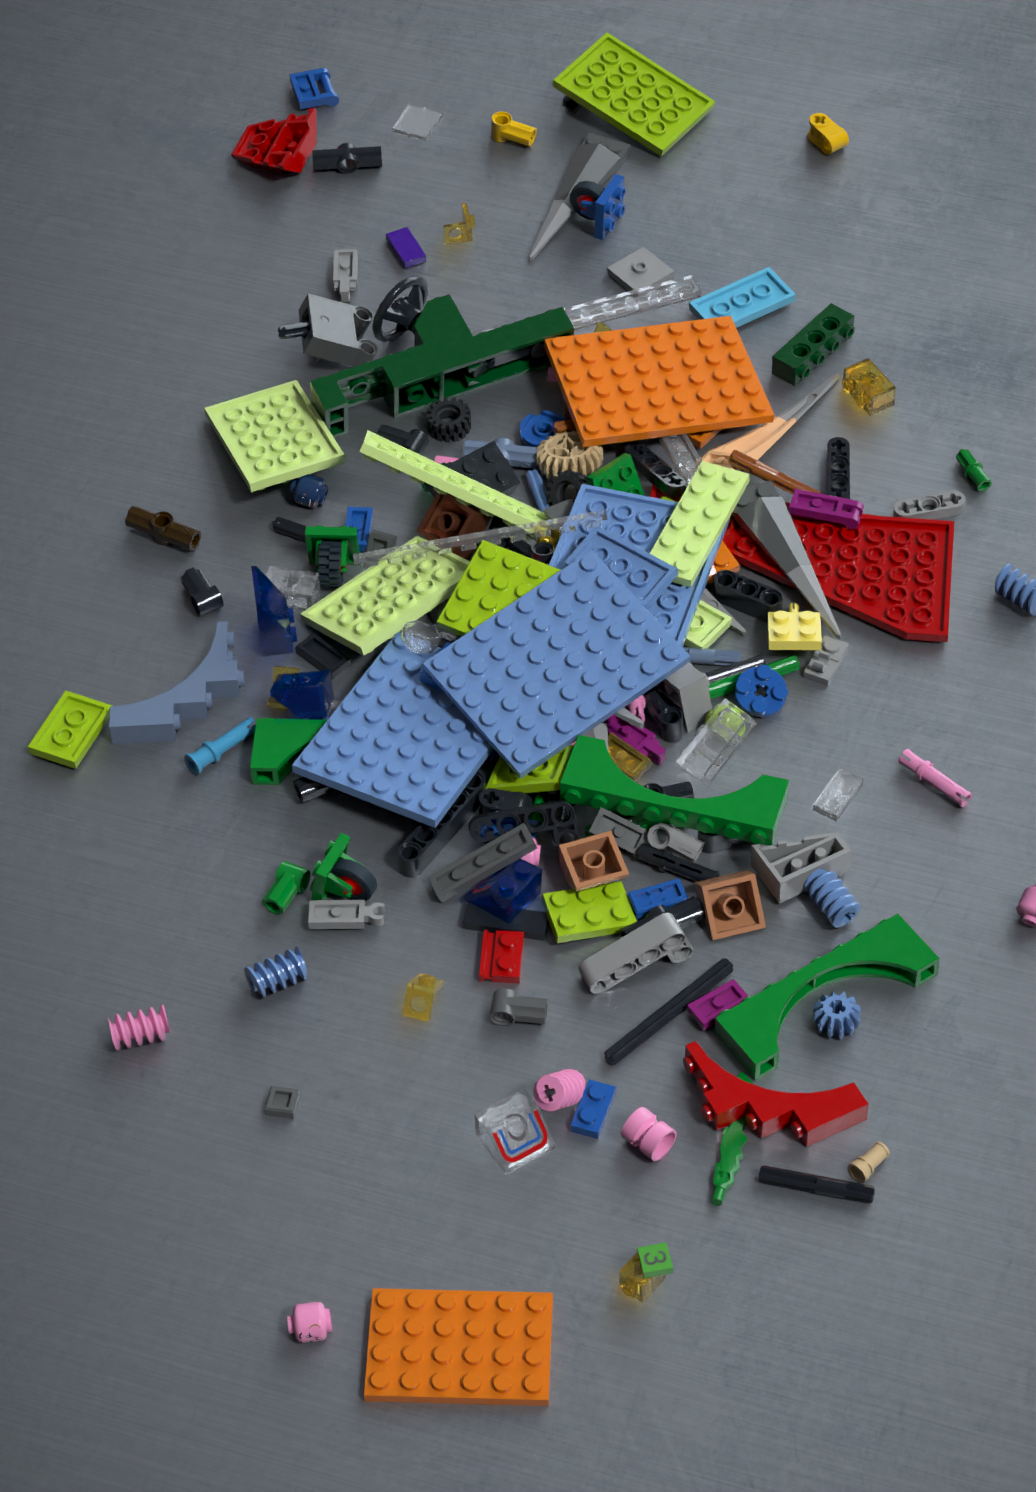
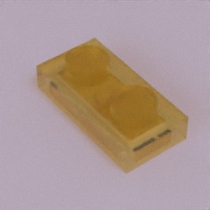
M613 733L608 735L609 754L612 760L624 774L636 782L652 766L651 759Z

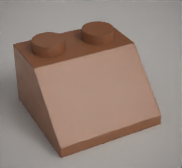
M612 831L559 845V865L568 886L575 891L629 877V872Z
M745 870L694 882L697 897L705 911L704 921L712 940L766 928L755 873Z

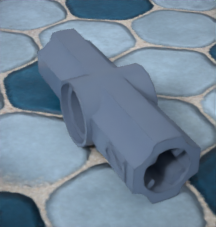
M507 438L495 440L510 466L538 469L536 462L537 447L514 445ZM465 440L463 457L490 442Z

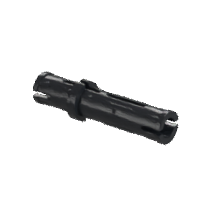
M643 843L638 851V860L658 866L659 870L663 872L668 870L697 882L719 877L720 875L719 871H714L677 857L669 850L664 852Z

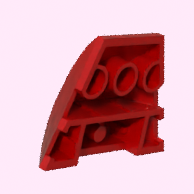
M308 109L307 114L296 116L295 113L289 114L287 119L278 122L275 119H270L248 125L231 154L232 158L260 169L283 173H301L317 144L316 109Z

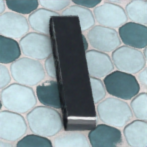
M476 772L436 828L420 823L399 846L398 864L399 871L403 876L414 878L420 875L481 806L479 795L486 788L485 777L481 772Z

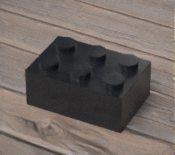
M495 441L445 466L507 496L514 493L521 483ZM426 483V486L435 498L438 492L433 489L432 485Z

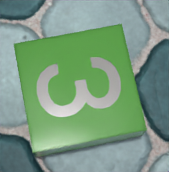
M667 1242L637 1248V1255L644 1279L673 1273V1265Z

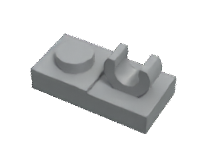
M825 635L822 639L821 650L815 651L814 656L804 671V678L828 686L849 650V643Z

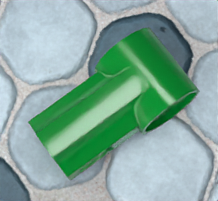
M283 861L277 869L275 882L262 899L263 906L272 914H284L296 894L304 892L311 877L310 870Z

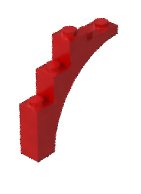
M696 1041L685 1045L684 1067L689 1074L693 1073L696 1078L699 1091L703 1095L702 1115L707 1122L711 1121L716 1130L746 1117L750 1129L756 1130L761 1139L791 1126L794 1136L797 1139L801 1138L805 1146L808 1147L867 1120L869 1103L854 1082L832 1090L813 1093H788L765 1089L745 1082L725 1071L708 1057Z

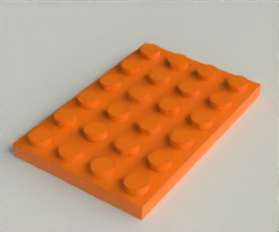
M373 1288L364 1400L366 1402L549 1406L553 1293Z

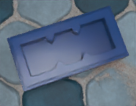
M680 878L627 893L636 920L646 917L648 912L656 906L665 905L669 908L689 899Z

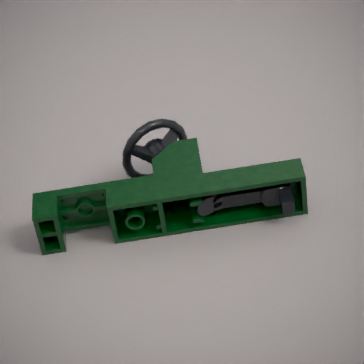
M420 276L407 277L392 288L379 305L374 316L372 330L375 338L381 342L394 341L409 330L414 334V347L310 381L311 403L332 436L336 438L349 433L348 408L383 397L393 417L396 418L429 407L431 403L435 404L437 399L443 402V398L447 397L450 400L452 397L456 398L551 366L544 348L545 339L574 335L575 327L564 308L559 307L473 336L450 294L427 301L429 289L426 280ZM413 286L408 296H402L395 300L404 290ZM383 319L397 323L396 328L384 333L382 331Z

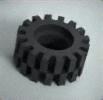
M444 397L443 402L437 399L435 404L431 403L429 405L430 408H427L426 419L428 433H431L432 438L435 439L437 437L440 442L446 439V443H450V439H454V442L459 441L458 437L463 439L466 437L465 433L469 434L471 429V411L467 403L463 404V400L459 399L456 402V398L452 397L451 401H448L447 397ZM446 418H454V419H456V420L450 421V422L442 421L443 419H446Z
M569 470L558 472V476H552L551 478L553 483L547 484L550 491H546L545 495L550 496V498L546 502L553 506L565 501V490L571 484L576 488V496L573 501L575 502L581 485H589L587 476Z

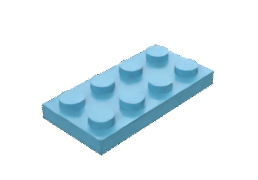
M767 267L689 302V310L698 320L731 316L736 328L795 302L796 294L770 267Z

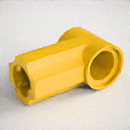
M501 111L493 114L491 137L494 141L507 142L511 140L529 147L533 145L537 135V128L513 121L512 116L507 112Z

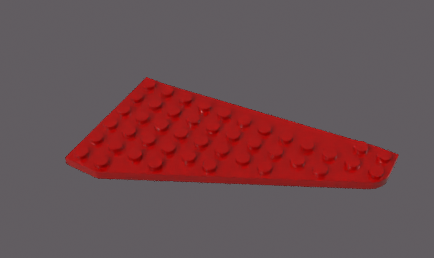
M652 484L651 497L661 499L663 496L676 502L680 501L681 497H668ZM785 502L787 509L789 511L790 503ZM862 513L859 516L860 523L858 528L849 529L841 523L790 514L829 605L904 639L948 642L955 521L889 517ZM731 515L722 541L737 562L797 589L776 563Z

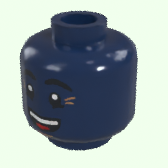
M308 474L299 477V479H293L290 492L294 493L293 500L295 503L315 509L318 505L324 504L329 487L325 486L326 483L323 478Z

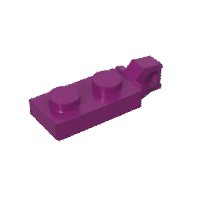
M615 715L602 722L607 723L608 738L641 759L647 757L649 761L657 765L666 760V749L660 746V742L656 739V734L645 727L640 729Z

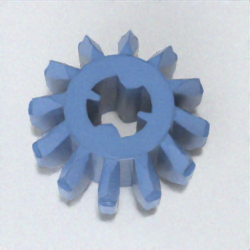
M832 990L830 997L822 994L819 1002H815L813 1006L814 1014L812 1020L814 1025H817L819 1034L827 1032L829 1039L833 1035H838L841 1040L844 1033L852 1036L854 1028H858L860 1025V1005L856 1004L854 997L846 998L845 991L841 995H836Z

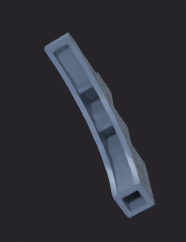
M227 621L217 622L215 638L209 653L199 667L184 681L153 698L133 704L110 707L109 728L112 744L176 741V730H181V720L208 719V708H213V698L240 697V686L245 685L244 670L239 671L238 660H234V652L230 651V647H234V632H229Z

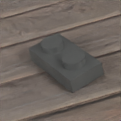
M602 807L598 810L588 831L592 835L612 831L618 848L636 857L648 835V830Z

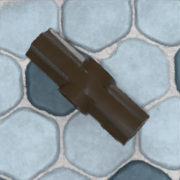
M132 506L128 510L125 519L126 526L153 536L154 541L160 545L172 543L187 550L195 551L202 537L200 530L174 521L172 514L165 511L154 513L138 506Z

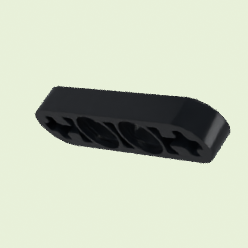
M834 437L827 444V495L850 499V444L843 437ZM836 448H840L841 455H836ZM839 464L844 466L845 468L842 470H836L832 468V466ZM842 483L845 486L842 488H835L832 486V484Z
M629 443L625 446V453L631 455L636 471L666 496L671 498L682 497L686 490L685 478L645 445Z

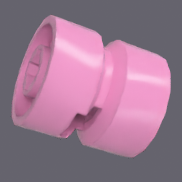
M640 1107L625 1122L621 1136L634 1147L640 1146V1151L652 1161H658L673 1146L677 1132L664 1121L658 1122L656 1120L657 1116L647 1108Z

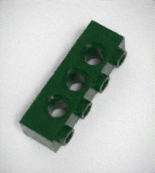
M830 303L772 356V374L793 386L805 380L812 370L822 365L831 353L836 352L846 339L848 340L852 337L855 331L854 315Z

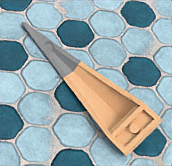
M838 372L800 401L774 417L773 422L764 423L726 444L709 450L694 464L696 470L700 463L705 461L743 472L744 470L728 462L732 451L738 450L758 460L840 378Z

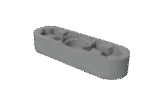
M952 490L902 499L894 504L893 517L934 520L956 516L964 511L965 496L959 491ZM933 505L935 509L926 510L923 508V506Z

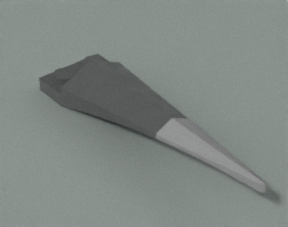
M588 133L583 143L576 150L529 255L530 261L535 259L554 234L575 212L569 199L574 186L586 180L602 185L622 167L631 152L630 144Z
M771 480L745 489L731 514L734 520L784 572L816 612H820V618L833 635L839 639L841 633L783 497H780Z

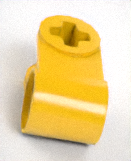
M815 113L810 116L809 124L811 128L807 133V138L820 148L824 154L830 155L849 144L847 132L827 115Z

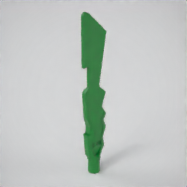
M744 1072L739 1073L738 1078L753 1084ZM746 1117L731 1123L730 1127L724 1128L720 1146L721 1159L720 1163L715 1165L714 1191L711 1198V1203L716 1206L722 1205L726 1191L734 1185V1175L740 1170L739 1161L743 1159L741 1148L748 1141V1138L742 1132L747 1122Z

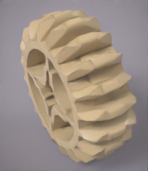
M575 430L547 436L546 440L540 441V445L537 447L536 462L538 468L541 470V474L546 475L549 479L552 476H558L557 473L560 471L564 472V470L589 476L603 465V447L601 445L583 447Z

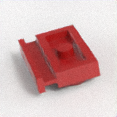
M484 930L479 982H483L486 979L497 983L520 984L524 932L496 930V933H489L488 930Z

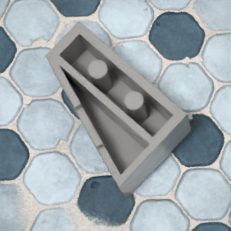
M690 662L651 688L652 691L662 692L673 707L681 710L684 720L683 726L688 733L705 725L706 716L712 710L708 689L710 682L706 674L698 671Z
M838 832L803 837V841L786 843V840L777 841V845L761 847L760 844L751 845V867L780 904L806 892L804 882L817 869H826L827 872L834 871L838 876L849 872L852 851Z

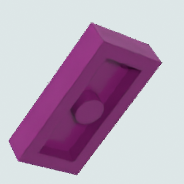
M733 979L688 1004L687 1012L704 1031L715 1025V1018L723 1010H730L737 1006L748 995Z

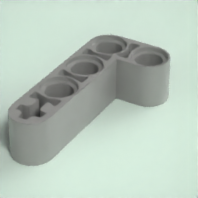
M663 913L588 957L579 965L578 969L589 990L593 994H599L665 955H668L673 963L683 962L692 955L693 947L673 914Z

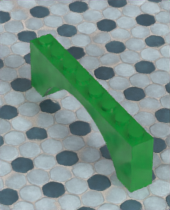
M257 718L250 765L252 785H280L284 778L292 772V764L327 722V719Z
M578 735L560 782V798L571 804H580L596 809L602 807L622 815L635 816L649 821H658L676 827H685L703 833L717 834L730 839H739L771 846L774 843L789 796V780L764 774L746 787L717 797L692 799L661 794L645 788L624 774L612 760L605 740Z
M896 914L891 918L881 920L877 926L870 930L860 932L849 942L837 945L828 954L816 957L810 964L800 970L790 972L786 978L779 982L769 984L758 994L746 997L740 1004L730 1010H723L715 1018V1035L756 1081L778 1068L779 1048L777 1039L780 1029L792 1009L806 996L831 983L859 977L885 978L916 988L938 975L940 958L899 914Z

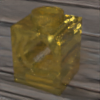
M636 1253L620 1269L619 1286L627 1296L635 1297L643 1303L666 1279V1275L645 1279L636 1278L638 1275H643Z

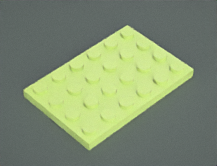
M297 380L204 408L207 419L251 492L263 490L266 487L279 483H286L292 479L308 474L311 475L314 472L334 468L337 465L346 463L345 454Z
M417 535L300 614L302 621L364 656L386 640L394 637L396 633L405 627L413 624L415 620L424 614L432 611L440 603L449 599L470 561Z

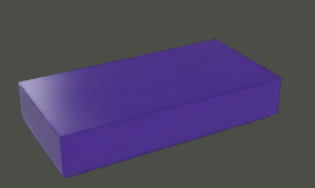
M408 227L386 234L387 242L404 268L426 262V254Z

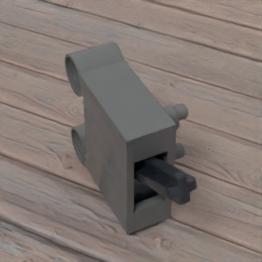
M308 293L298 310L300 323L283 325L278 328L280 339L302 337L303 354L314 356L315 362L326 359L355 367L364 362L373 361L378 352L376 344L371 340L360 339L357 341L356 339L365 334L374 317L370 309L360 305L353 306Z

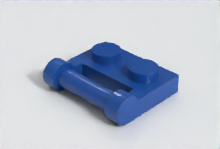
M319 68L289 74L290 83L300 110L326 104L333 107L339 103L338 94L334 92L330 82L331 76L328 69ZM315 81L322 83L325 93H319Z

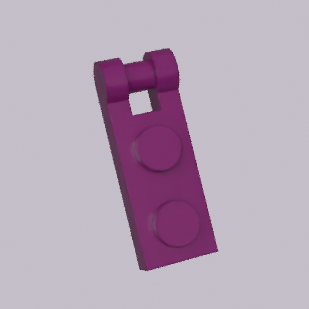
M795 489L789 506L790 514L841 523L849 529L858 528L860 523L859 516L862 515L864 510V504L857 500Z

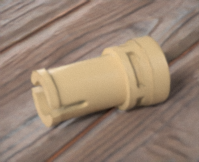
M877 1141L863 1156L857 1157L847 1166L851 1177L859 1183H865L874 1173V1169L890 1155L889 1149L885 1144Z

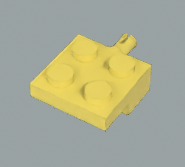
M793 603L788 605V612H768L767 634L769 650H821L820 612H799V606L794 603V609Z

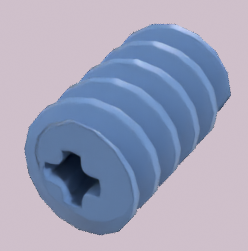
M1011 563L1006 564L995 580L996 594L1003 595L1006 600H1011L1014 605H1020L1022 610H1028L1029 614L1035 616L1036 579L1033 578L1028 583L1029 574L1025 573L1020 577L1021 570L1019 568L1012 572L1013 565Z
M817 869L805 880L804 889L809 893L812 900L815 901L818 908L821 909L824 916L827 917L830 924L835 928H841L859 914L861 905L855 902V898L849 894L848 888L843 887L844 883L841 879H837L838 875L834 871L827 872L826 869Z
M297 946L295 947V953L291 949H287L284 957L278 953L275 954L274 961L271 958H266L264 966L260 962H256L254 970L249 966L244 968L245 976L254 994L259 992L263 998L266 997V988H269L275 994L276 984L278 983L283 989H287V979L294 985L297 984V975H300L304 981L307 980V967Z

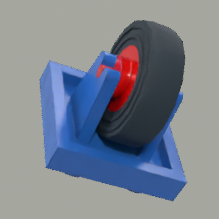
M615 174L606 188L586 180L579 182L571 190L569 199L574 211L585 219L595 221L594 238L603 240L608 232L611 233L617 219L622 218L624 215L625 205L623 204V198L626 193L624 176Z

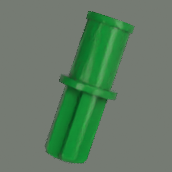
M960 449L959 453L956 454V459L963 467L965 476L971 478L978 491L983 492L989 489L992 481L983 471L981 462L976 461L968 449Z

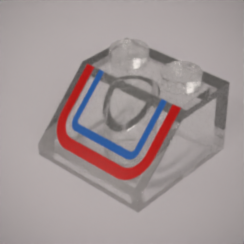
M525 1088L474 1114L476 1135L506 1175L556 1148L540 1108Z

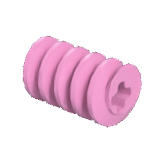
M160 1005L159 1014H156L153 1007H149L148 1016H145L143 1011L138 1009L135 1019L130 1011L126 1012L125 1021L122 1020L119 1014H115L114 1023H111L108 1018L113 1046L116 1051L120 1050L122 1041L127 1048H131L132 1039H135L137 1044L142 1046L144 1037L152 1044L156 1034L161 1041H165L166 1032H169L164 1005Z
M564 1069L541 1076L534 1086V1100L542 1110L548 1112L569 1107L578 1103L582 1098L586 1080L581 1073L574 1069Z

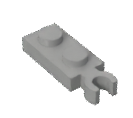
M309 900V929H364L365 922H370L375 926L384 925V915H375L376 913H385L384 903L377 902L370 906H365V900Z

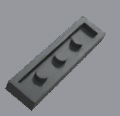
M523 823L431 875L429 879L438 899L444 902L536 850L537 846L527 826Z

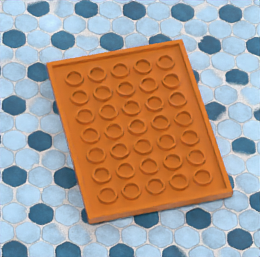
M731 316L545 339L544 341L545 351L583 447L764 424L774 421L773 410Z

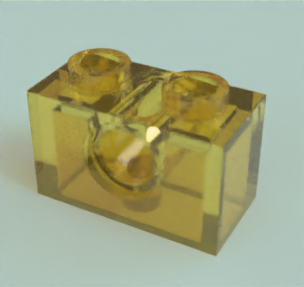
M869 358L844 368L842 380L844 391L850 394L856 400L857 405L863 408L869 416L895 404L896 387Z

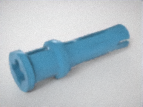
M248 717L213 742L205 741L200 749L192 754L187 753L184 756V761L193 774L199 775L202 773V769L210 763L215 764L219 762L223 753L255 733L256 724L249 729L247 728L255 720Z

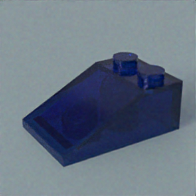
M251 566L262 657L293 653L292 642H297L296 627H290V623H295L293 607L288 608L286 596L257 566Z

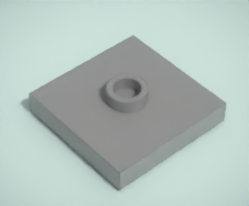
M645 247L607 267V274L636 298H640L674 278V271Z

